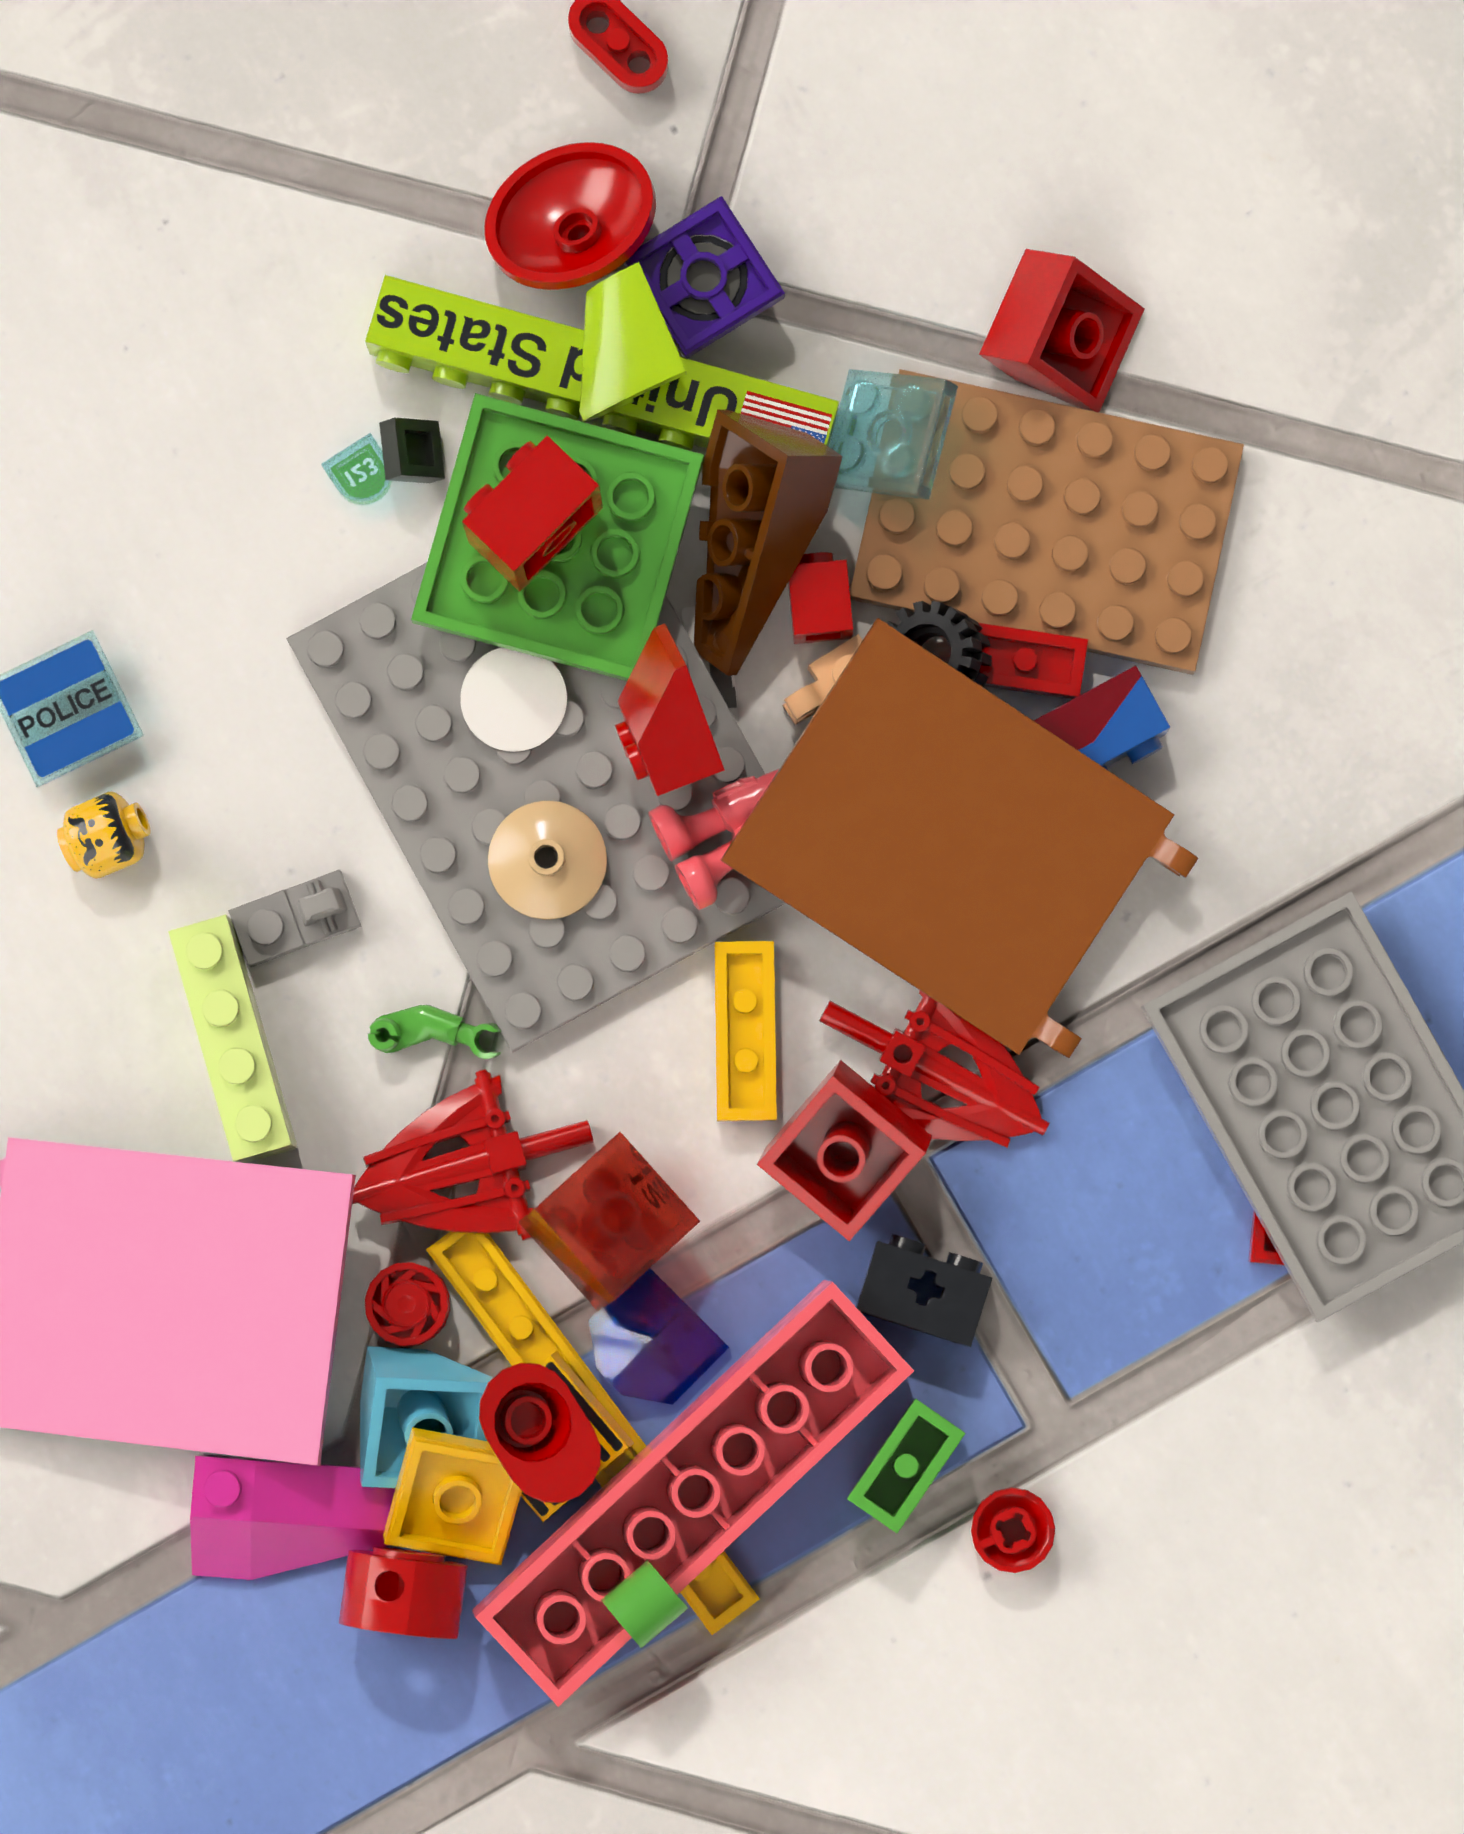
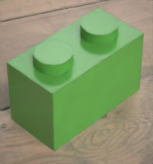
M916 1398L913 1399L846 1499L898 1534L966 1433Z

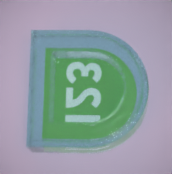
M371 433L321 464L339 494L348 502L356 505H370L379 501L386 495L392 481L385 480L383 453Z

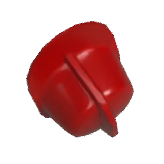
M518 1363L502 1369L488 1382L480 1399L479 1421L492 1450L511 1480L524 1494L541 1502L563 1503L580 1496L593 1483L600 1467L601 1446L590 1421L574 1398L569 1387L555 1371L534 1363Z

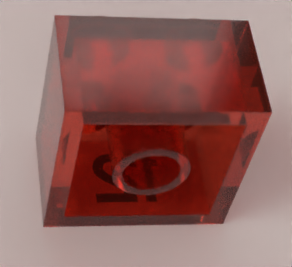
M619 1132L518 1223L597 1311H600L616 1300L691 1231L700 1220L628 1139Z

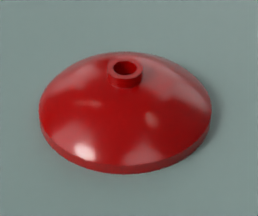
M582 142L548 150L530 159L515 170L495 193L488 207L484 225L488 250L496 265L505 275L517 283L528 287L559 290L594 282L620 267L644 242L655 217V189L648 172L640 161L629 152L616 146L604 143Z

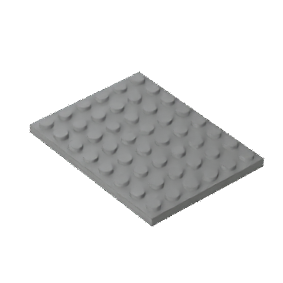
M426 562L286 639L513 1053L786 904L733 869L717 884L716 901L712 905L698 910L684 889L676 873L675 865L692 856H700L732 840V833L725 830L695 846L683 856L670 861L648 815L649 811L659 805H668L682 816L704 812L713 808L712 793L739 781L741 778L751 776L758 778L765 775L667 596L658 626L666 624L687 665L724 766V771L657 796L648 777L637 781L614 726L625 721L618 704V699L627 681L554 661L552 662L560 671L567 691L565 715L556 732L544 743L525 751H503L485 744L473 734L464 719L461 709V689L464 679L473 664L483 655L501 647L412 623L411 618L427 565ZM539 801L566 803L586 814L600 831L607 853L605 877L595 897L576 913L553 920L528 917L511 908L496 891L488 868L489 846L501 822L516 809ZM550 847L541 848L535 856L536 864L545 869L553 867L558 860V853Z

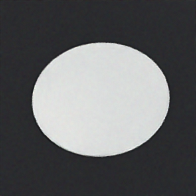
M502 647L488 652L473 664L464 679L461 689V709L470 730L485 744L503 751H525L544 743L560 726L567 707L565 682L560 671L552 661Z

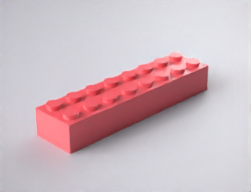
M823 1280L472 1609L475 1618L559 1707L632 1638L603 1604L602 1598L647 1560L678 1595L909 1377L914 1370L832 1281Z

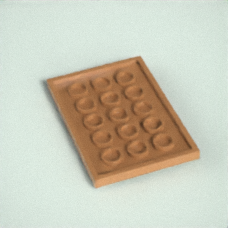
M899 369L850 589V600L894 610H901L904 607L915 612L913 606L915 602L924 601L930 605L932 601L942 602L969 615V618L978 623L1088 639L1087 652L1193 675L1196 671L1244 444Z

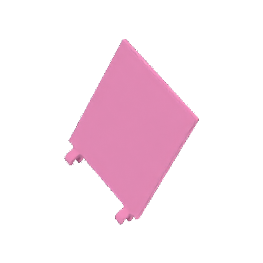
M8 1137L6 1157L0 1160V1427L320 1466L356 1175Z

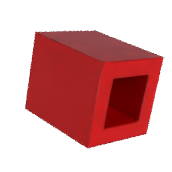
M830 552L804 554L788 582L794 644L851 639L853 637V621L847 559L834 561L833 553Z

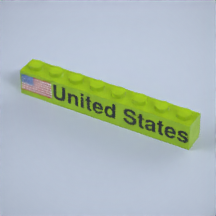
M388 275L384 276L365 340L369 354L377 356L376 364L401 373H409L411 366L433 372L432 379L446 386L465 389L467 382L490 388L488 394L495 399L520 405L523 399L527 398L545 403V411L548 413L579 420L584 330ZM681 357L687 375L634 397L633 403L598 417L603 419L601 424L603 428L635 436L636 430L639 429L659 435V443L692 451L693 445L707 448L717 409L730 410L806 432L829 447L838 416L839 401Z

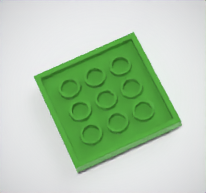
M475 393L412 614V623L628 681L653 628L658 626L702 469L704 455ZM548 435L599 484L603 508L519 592L469 544L462 524V520L468 514L463 509L470 498L484 485L489 484L494 489L510 473L506 465L524 444L532 441L537 446Z

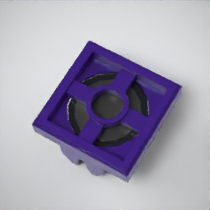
M722 196L641 245L623 263L626 268L638 262L640 263L672 339L686 359L785 298V292ZM695 235H714V236H695Z

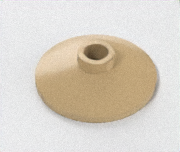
M557 801L533 802L513 811L496 829L488 852L489 874L500 897L517 912L528 917L543 920L567 917L585 907L598 893L607 867L606 847L597 826L579 809ZM544 847L553 848L558 853L557 863L547 869L539 867L535 862L536 853Z

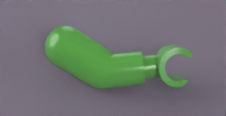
M418 1005L382 1015L375 1019L369 1027L371 1029L370 1033H367L371 1046L384 1053H393L430 1039H436L456 1046L458 1043L467 1045L473 1054L482 1059L496 1058L501 1054V1052L497 1051L487 1052L479 1044V1037L483 1031L501 1032L497 1024L486 1023L473 1026L465 1023V1018L431 1005Z

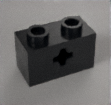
M895 1234L891 1235L889 1244L877 1241L856 1308L863 1314L971 1347L992 1282V1277L980 1274L983 1263L949 1252L946 1262L939 1261L923 1255L926 1244ZM925 1272H930L934 1274L933 1284L938 1288H942L940 1299L936 1297L929 1298L925 1306L916 1303L917 1293L907 1287L910 1279L919 1280Z

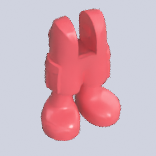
M779 769L758 778L754 776L741 778L739 781L712 793L713 808L695 815L682 816L668 805H659L648 812L656 835L670 861L683 856L695 846L725 830L732 833V840L703 855L692 856L675 865L676 873L684 889L698 910L712 905L716 901L717 884L728 872L733 870V868L720 859Z

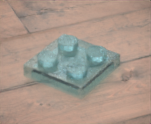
M849 369L829 445L831 449L843 456L834 488L929 500L958 386L947 379Z

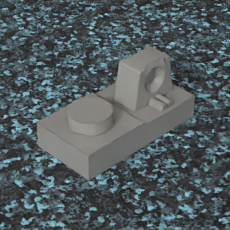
M340 869L228 910L249 967L257 966L361 927L359 917Z

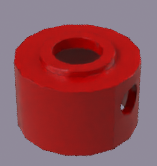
M373 1547V1551L349 1550L339 1624L384 1633L457 1639L459 1636L468 1565L447 1561L443 1555L387 1547Z

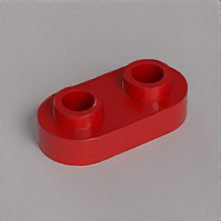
M575 0L568 14L570 35L576 45L621 88L631 93H647L661 85L668 72L666 47L620 0ZM600 17L605 19L609 26L602 33H593L587 28L589 21ZM636 57H643L650 63L649 69L643 73L631 71L628 65Z

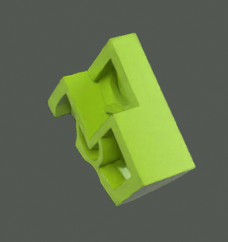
M639 262L613 274L586 291L579 411L585 423L633 403L634 397L687 375L686 368Z

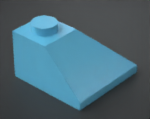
M367 1346L360 1398L361 1486L396 1488L412 1427L487 1441L479 1421V1408L482 1394L493 1377L427 1349Z

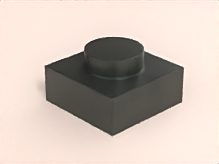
M394 417L379 423L385 480L433 483L445 479L439 421Z

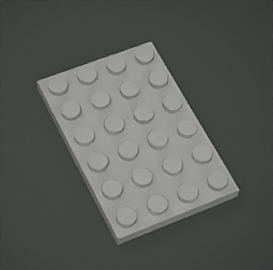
M1352 891L1141 1006L1316 1322L1324 1320L1464 1242V1090Z

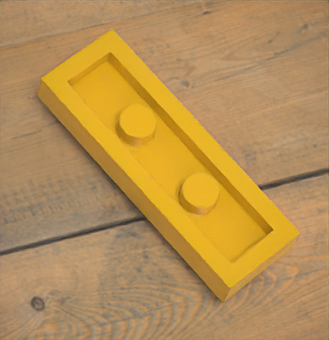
M774 941L715 942L717 1122L777 1121Z

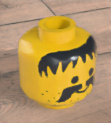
M111 791L67 810L63 818V827L57 830V838L68 865L76 872L82 870L86 875L97 879L133 865L142 859L145 848L144 837L149 836L151 830L146 814L137 802L129 805L121 795Z

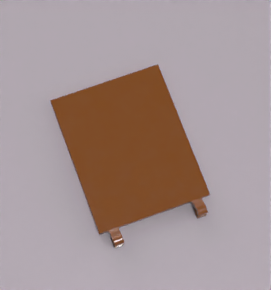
M877 618L720 860L1018 1055H1020L1029 1039L1035 1037L1059 1054L1070 1058L1082 1038L1048 1016L1049 1008L1145 860L1151 857L1172 873L1186 878L1197 862L1198 857L1165 836L1164 831L1175 814Z

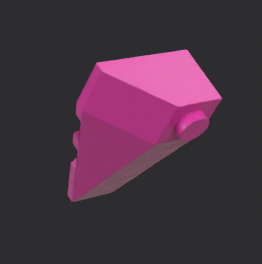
M215 1455L195 1456L190 1512L192 1575L253 1580L346 1557L349 1550L370 1551L373 1550V1547L390 1546L384 1544L383 1533L395 1488L362 1487L360 1467L329 1464L317 1466L266 1459Z

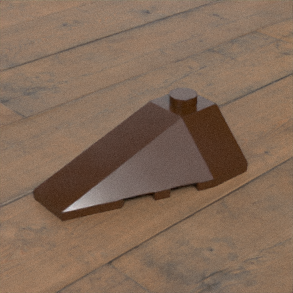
M717 409L702 467V485L711 486L709 521H700L699 540L707 541L708 548L706 574L702 575L696 584L693 645L702 658L727 676L737 675L824 519L829 508L843 456L806 432L730 410Z

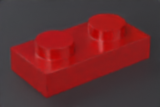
M979 623L983 628L979 633L987 636L990 642V646L983 648L982 652L992 656L991 666H981L979 671L989 676L985 686L1068 699L1080 696L1088 639Z

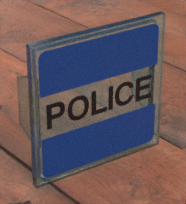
M93 630L0 675V712L37 788L144 736Z

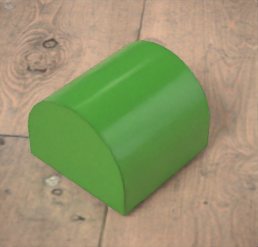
M648 1560L601 1599L603 1604L641 1649L688 1609Z

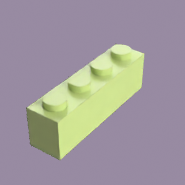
M225 914L168 931L233 1162L248 1163L298 1148L240 942L232 920Z

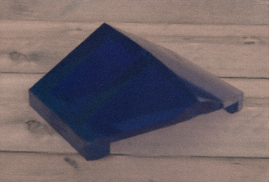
M646 1263L588 1320L597 1370L620 1394L628 1397L673 1405L729 1348Z

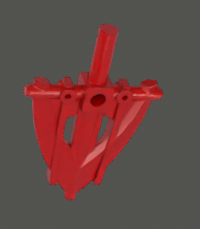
M919 991L922 999L916 1010L913 1012L908 1009L904 1016L905 1019L909 1020L904 1032L895 1028L893 1033H890L832 1001L828 1002L819 1022L881 1054L879 1061L886 1066L881 1075L874 1073L870 1082L875 1084V1089L930 1133L932 1139L953 1141L990 1140L1007 1148L1011 1140L1009 1137L1032 1132L1042 1136L1045 1134L1050 1123L1041 1118L1039 1108L1032 1095H1035L1040 1087L1023 1076L1003 1044L925 993ZM953 1044L972 1055L981 1076L944 1056L939 1051ZM921 1083L966 1105L942 1108L922 1098Z
M487 1069L475 1072V1084L447 1097L428 1109L401 1130L382 1150L363 1157L367 1169L354 1187L352 1204L358 1203L367 1209L380 1213L381 1225L405 1222L424 1228L456 1233L486 1234L517 1231L522 1241L534 1238L536 1233L535 1227L543 1225L535 1208H529L525 1192L530 1191V1184L528 1180H521L519 1171L526 1170V1161L594 1143L588 1120L523 1138H519L518 1131L508 1133L505 1123L511 1122L509 1111L503 1112L501 1110L498 1097L502 1095L501 1077L498 1075L492 1078L491 1072H488ZM460 1136L469 1145L459 1150L423 1160L436 1143ZM480 1180L476 1194L450 1199L432 1192Z

